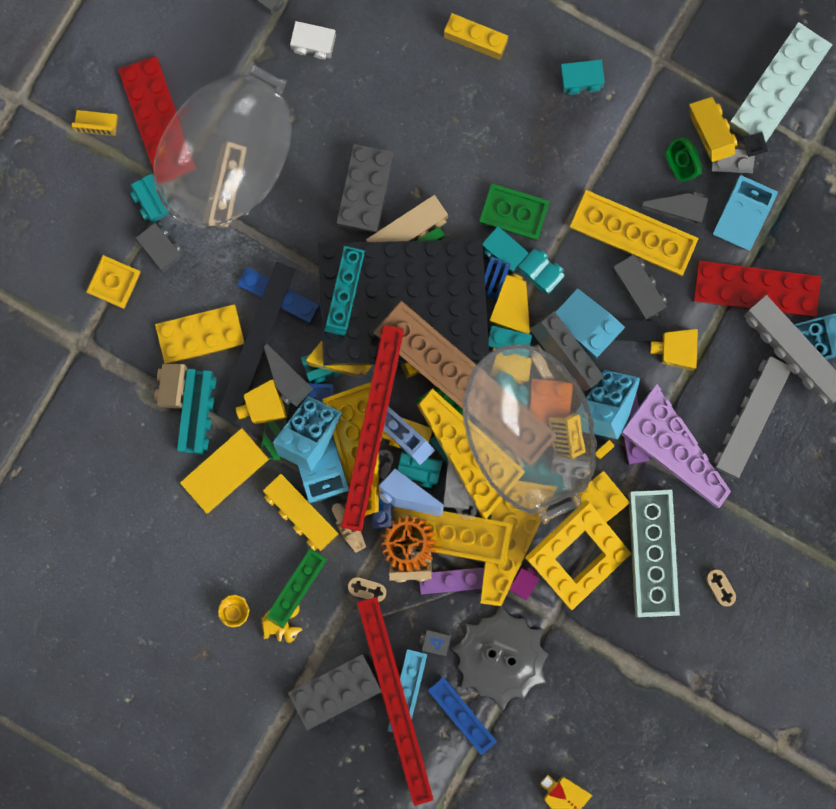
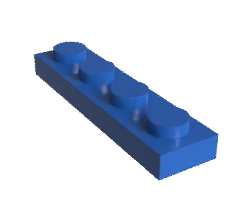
M247 267L237 285L262 298L269 278ZM288 289L281 309L310 324L319 308V304Z
M444 677L428 689V692L481 755L497 742Z

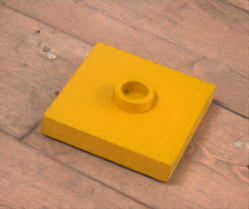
M102 255L86 293L125 309L141 271Z

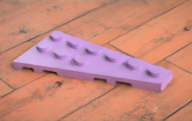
M655 384L628 421L621 434L714 507L720 508L730 494V489L719 473L714 470L706 454L701 451L697 445L698 442L683 420L677 416L671 407L672 404L668 399L666 400L660 391L659 385Z

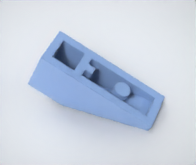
M388 407L383 431L421 465L435 450L419 433Z
M396 469L379 486L380 498L387 504L390 503L394 507L435 516L443 514L444 505Z

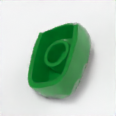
M685 137L673 140L667 148L665 155L676 178L681 182H687L701 175V162L694 144Z

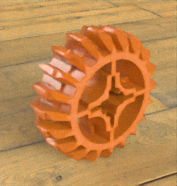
M406 515L405 520L403 517H398V523L391 521L393 528L386 527L385 529L389 533L388 535H382V538L386 539V542L381 543V546L387 547L382 551L384 555H388L386 561H392V567L396 568L399 565V570L404 571L406 568L408 572H412L413 567L415 570H420L419 563L427 566L425 559L432 560L433 557L429 553L436 552V549L431 548L432 545L437 544L436 540H431V538L436 536L435 532H430L432 526L426 525V520L422 519L419 521L418 516H414L412 519L410 515ZM412 527L420 530L423 536L422 540L415 538ZM403 530L402 537L395 540L397 535ZM410 540L413 541V542H416V543L409 544V546L403 545V544L408 543ZM395 547L403 549V555H405L406 560H402L397 555ZM423 547L421 552L415 558H413L415 556V551L418 548Z

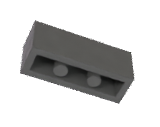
M634 254L614 266L612 271L643 321H646L667 307L665 304L667 299L662 292H658L655 288L656 282L651 274L647 275L645 272V264L640 257L637 258Z

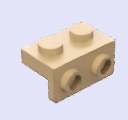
M403 551L396 552L402 560H406ZM415 551V556L413 558H415L421 551ZM426 558L427 566L419 563L420 570H415L413 567L412 572H408L406 568L404 571L399 570V565L396 568L392 567L391 561L389 579L395 582H405L407 580L422 582L431 579L432 561Z

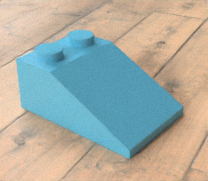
M578 288L555 312L581 347L594 360L600 356L625 328L608 311Z

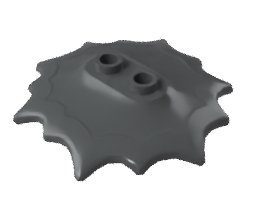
M503 605L498 606L496 613L492 617H482L479 624L472 625L467 623L465 625V637L458 644L451 647V650L459 657L457 668L463 675L460 688H475L480 696H488L494 699L501 710L505 709L511 699L515 697L525 699L531 688L546 683L543 666L549 654L540 645V639L544 630L542 628L530 629L526 624L525 618L511 616ZM490 650H494L496 652V656L494 658H490L488 656V652ZM511 657L516 661L513 666L508 664V659Z

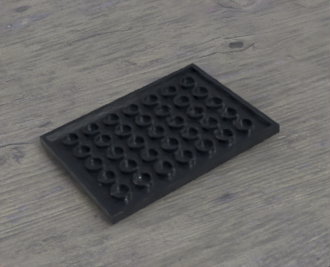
M482 240L318 243L323 366L375 365L380 338L374 333V330L401 300L473 362L490 360ZM344 246L364 250L365 253L345 336L326 332L325 327ZM399 355L397 364H410Z

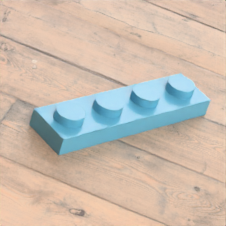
M407 649L400 680L412 719L427 654ZM389 723L388 727L389 732H393L391 723Z

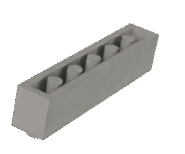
M766 295L745 314L744 317L748 325L755 328L760 333L761 339L773 347L775 354L788 364L792 373L797 374L802 379V383L807 389L815 393L817 400L822 405H826L827 408L836 401V370Z
M771 356L767 360L763 359L759 365L758 371H760L757 379L754 378L749 386V389L752 391L749 397H744L740 405L743 409L740 415L736 414L731 423V426L734 428L731 434H726L722 442L725 446L722 452L718 451L713 461L716 463L714 469L734 479L740 477L791 372L787 364Z

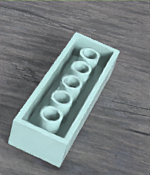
M798 22L729 123L730 129L742 137L763 131L765 141L767 142L832 44Z
M672 490L629 492L635 617L680 615Z

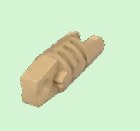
M340 503L334 504L332 510L337 520L335 524L345 541H347L355 553L366 548L361 531L341 528L345 508Z

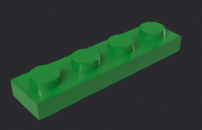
M310 548L265 618L283 629L326 563L327 558Z

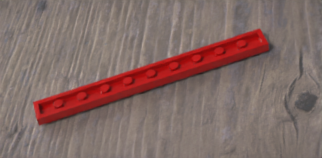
M383 324L341 528L362 532L404 334V328Z
M375 597L357 602L413 805L416 806L434 801L378 598Z

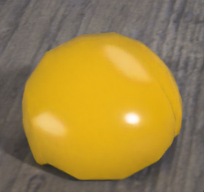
M230 595L221 601L218 606V616L224 625L234 628L241 626L247 621L250 610L243 597Z

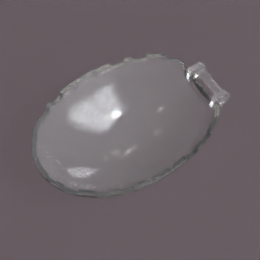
M251 61L243 74L223 77L207 84L194 93L180 107L165 128L154 159L156 193H158L162 205L173 217L193 227L206 228V226L215 225L220 227L234 222L235 219L242 215H247L254 206L260 204L267 196L281 173L290 148L291 116L287 102L281 95L287 80L283 78L280 80L258 68L256 63ZM251 74H254L262 78L263 80L273 84L274 86H276V89H274L267 83L263 82L262 80L251 76Z
M524 344L507 345L493 350L476 365L469 377L464 392L463 419L469 447L484 477L504 500L517 509L529 514H534L538 511L542 523L547 524L550 519L574 508L577 509L581 505L578 493L587 490L591 477L594 476L597 461L595 459L597 439H595L594 423L584 393L575 378L551 354L537 347ZM571 497L572 501L546 512L544 509L565 498Z

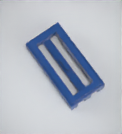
M491 257L485 273V286L493 263H496L497 267L489 289H485L486 297L490 298L491 296L497 301L511 263ZM501 266H504L505 269L502 274L497 291L493 292L492 290L494 288Z

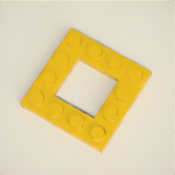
M585 500L525 558L561 600L573 610L632 553L595 508ZM585 531L602 553L572 580L555 559Z

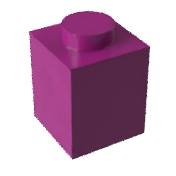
M528 567L525 570L521 568L512 582L509 591L527 600L539 581V578L536 577L538 573Z

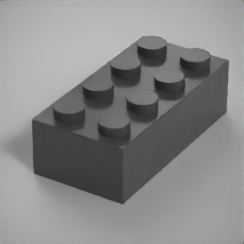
M357 144L353 145L337 219L338 228L372 235L378 232L394 160V152Z
M362 654L288 692L306 730H309L382 691Z

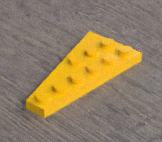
M371 382L322 399L324 404L342 412L333 437L348 488L350 486ZM379 453L365 516L379 512Z
M431 389L417 406L483 520H485L523 475L524 471L436 391Z
M516 482L492 511L491 520L511 523L513 527L505 565L485 562L481 604L502 605L557 487Z

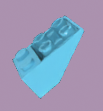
M740 175L712 235L750 251L778 191Z
M836 313L794 324L826 360L836 358Z
M603 370L602 374L604 377L593 386L577 413H581L584 432L618 439L627 424L640 378Z
M307 396L273 441L277 455L312 472L323 457L342 412Z
M332 436L323 457L312 472L298 466L310 504L348 493L349 490Z

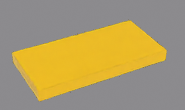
M241 428L180 483L208 514L262 467L269 458L245 430Z

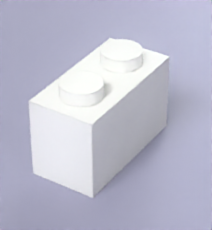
M296 21L290 43L291 50H294V53L299 55L313 54L318 59L331 58L336 31Z

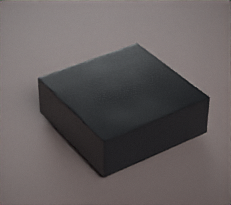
M763 131L742 137L748 157L768 152Z

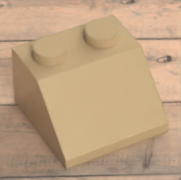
M162 364V369H158L157 381H160L159 389L155 390L154 401H157L159 407L182 409L188 369L186 365Z

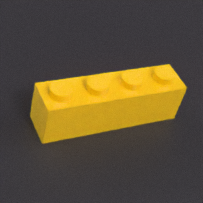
M282 474L263 490L266 494L264 496L265 500L271 506L276 504L280 508L278 513L286 521L290 519L295 524L292 528L300 536L303 533L309 539L307 543L314 551L317 548L322 551L339 535Z

